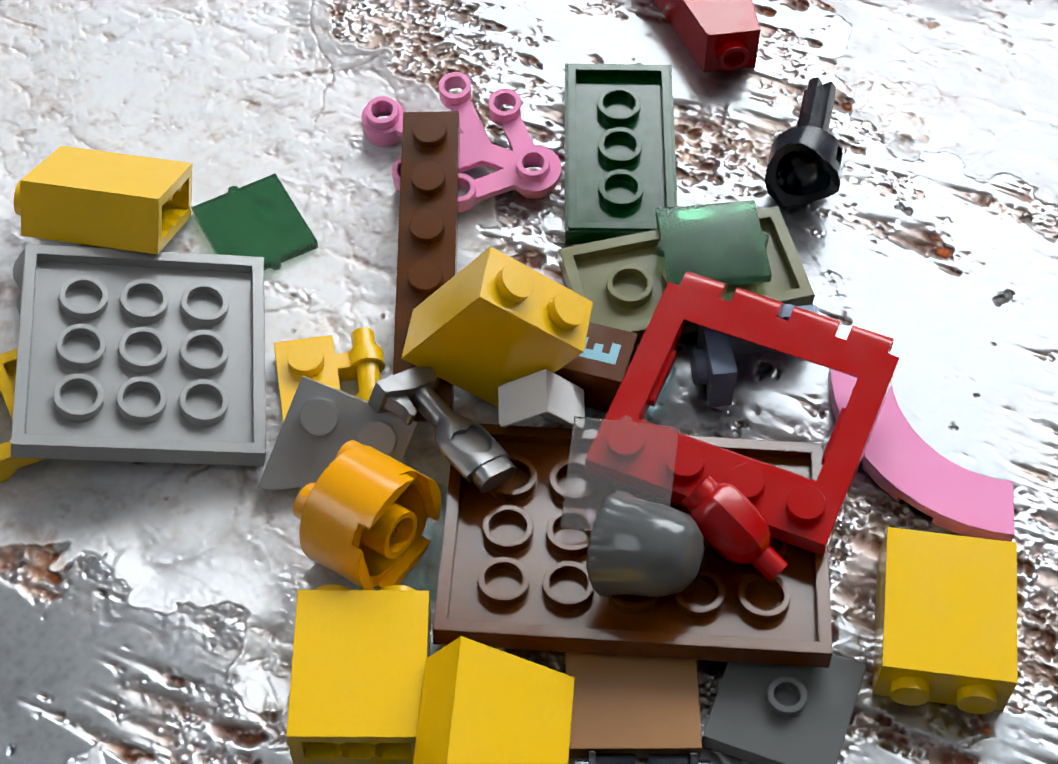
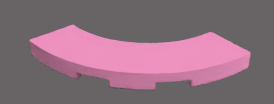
M829 369V397L832 412L837 422L842 407L846 408L857 378ZM891 384L861 460L863 462L862 469L895 501L904 500L917 510L932 517V523L941 528L967 537L1012 542L1015 536L1013 481L996 479L970 471L935 451L914 431L906 420L897 403Z

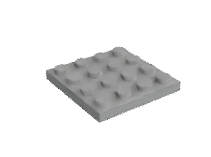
M25 243L11 434V458L264 466L266 458L264 257L160 251L157 255L112 248Z

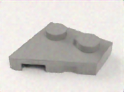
M302 376L258 488L266 491L303 488L309 483H316L324 470L336 458L340 448L351 440L371 446L402 462L417 425V420H413L412 424L408 426L393 412L376 413L368 404V401Z

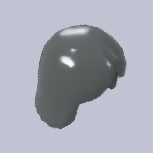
M615 491L603 499L602 508L597 512L589 536L588 557L586 560L588 579L598 595L605 597L624 595L663 597L679 593L693 582L699 572L704 554L703 535L697 523L688 514L663 504L640 499L629 492Z

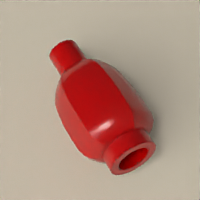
M709 475L681 502L690 511L689 516L697 523L703 535V540L728 561L736 564L751 563L769 582L787 566L788 563L770 546L771 532L767 521L755 505L735 486L727 483L718 484Z

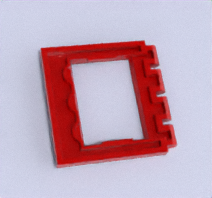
M687 271L680 285L671 282L667 283L586 457V472L682 506L684 505L681 502L710 475L718 484L727 483L735 486L755 505L768 523L771 538L824 556L897 371L899 357L890 354L894 338L853 325L845 340L838 337L842 321L796 306L793 308L787 321L780 318L784 302L741 288L736 289L731 302L724 300L727 290L726 283ZM687 322L857 378L846 408L842 407L821 460V465L823 466L817 481L643 420L649 406H655L676 360L677 351L675 349Z

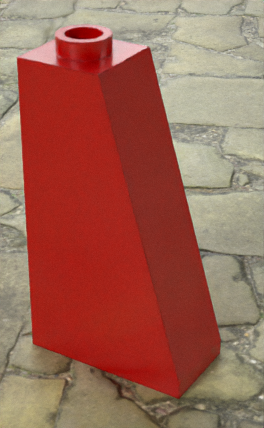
M654 0L703 72L755 67L761 28L752 0Z

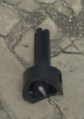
M819 77L809 80L807 90H804L797 127L782 132L772 143L764 183L768 194L776 203L782 206L805 204L827 198L839 192L845 154L841 143L834 135L828 133L836 94V87L832 81L822 84Z

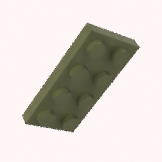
M778 206L559 249L558 264L566 287L593 302L589 322L637 333V344H640L667 283L671 282L680 285L687 271L726 283L727 290L724 300L731 302L737 288L795 306L813 305L815 296ZM687 322L682 335L698 332L699 325Z

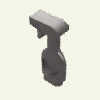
M414 367L376 381L368 401L372 409L376 413L393 412L408 426L412 424L417 409L435 428V444L441 454L468 482H473L481 492L484 493L507 483L514 476L517 469L510 461L511 457L490 433L473 420L455 414L432 390L437 378L436 371L432 367Z

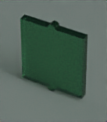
M276 173L240 188L231 186L228 188L227 193L191 207L194 218L216 255L264 257V270L268 268L278 270L281 268V263L318 248L317 239Z
M755 200L656 208L655 217L660 242L657 244V255L664 258L668 282L680 285L687 271L726 283L727 286L771 282L772 273L766 251L769 236L761 230Z

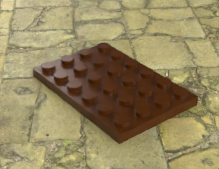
M479 424L511 457L510 461L517 469L514 476L507 483L484 493L473 482H468L450 465L433 622V644L448 645L462 636L493 648L829 668L833 650L828 547L825 555L822 556L771 538L770 546L788 564L769 582L751 563L736 564L730 562L703 540L704 554L699 572L693 582L683 591L663 597L640 595L600 596L592 588L588 579L586 560L588 557L589 536L597 512L602 508L604 498L615 491H624L640 499L663 504L688 515L690 511L682 505L586 472L585 460L599 430L514 425L503 428L497 424ZM690 436L816 481L823 466L821 465L824 454L823 443Z

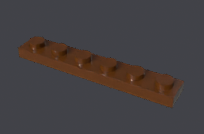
M459 111L403 112L393 375L417 367L402 359L413 309L457 274L460 160ZM437 377L432 390L454 412V385ZM416 409L417 412L414 417V420L427 421V419Z

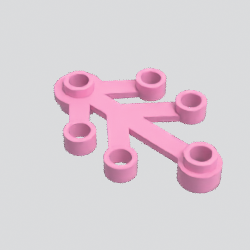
M451 72L444 75L438 85L440 101L451 111H459L461 131L459 189L468 191L466 195L459 197L458 212L468 211L476 202L511 190H515L521 196L529 199H539L550 194L561 179V162L551 149L534 145L521 118L522 106L519 94L511 89H499L492 93L488 100L490 119L496 125L502 126L511 150L490 142L471 101L472 87L469 77L460 72ZM452 88L463 89V91L458 94L448 93V91ZM380 96L372 99L363 109L361 119L364 135L370 143L380 147H388L402 140L404 109L397 101L390 97ZM505 104L513 106V108L508 111H501L497 109L499 106ZM380 116H389V117L384 118V119H379V118H378V117H380ZM401 158L397 159L392 166L393 183L399 192ZM482 165L498 170L476 180H473L467 174L461 173ZM540 167L541 169L537 171H529L526 168Z

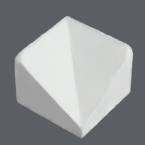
M547 369L505 383L498 387L499 424L504 428L539 415L577 429H583L585 427L584 390Z

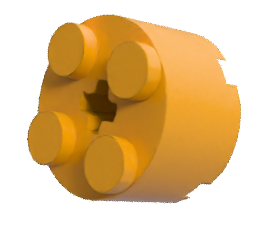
M355 440L348 441L340 448L336 458L324 470L317 482L305 485L294 501L293 514L301 520L299 528L301 548L309 559L364 590H374L373 587L376 586L384 588L390 585H399L418 565L431 540L423 537L422 534L428 517L438 522L441 511V493L437 483L419 471L371 446L363 445Z

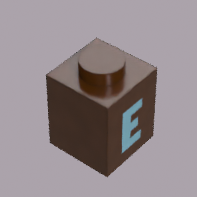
M589 322L584 352L554 374L584 390V407L608 412L636 352L638 334Z

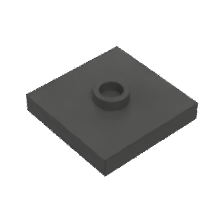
M834 653L832 654L829 668L728 662L702 736V746L753 764H837L867 664Z

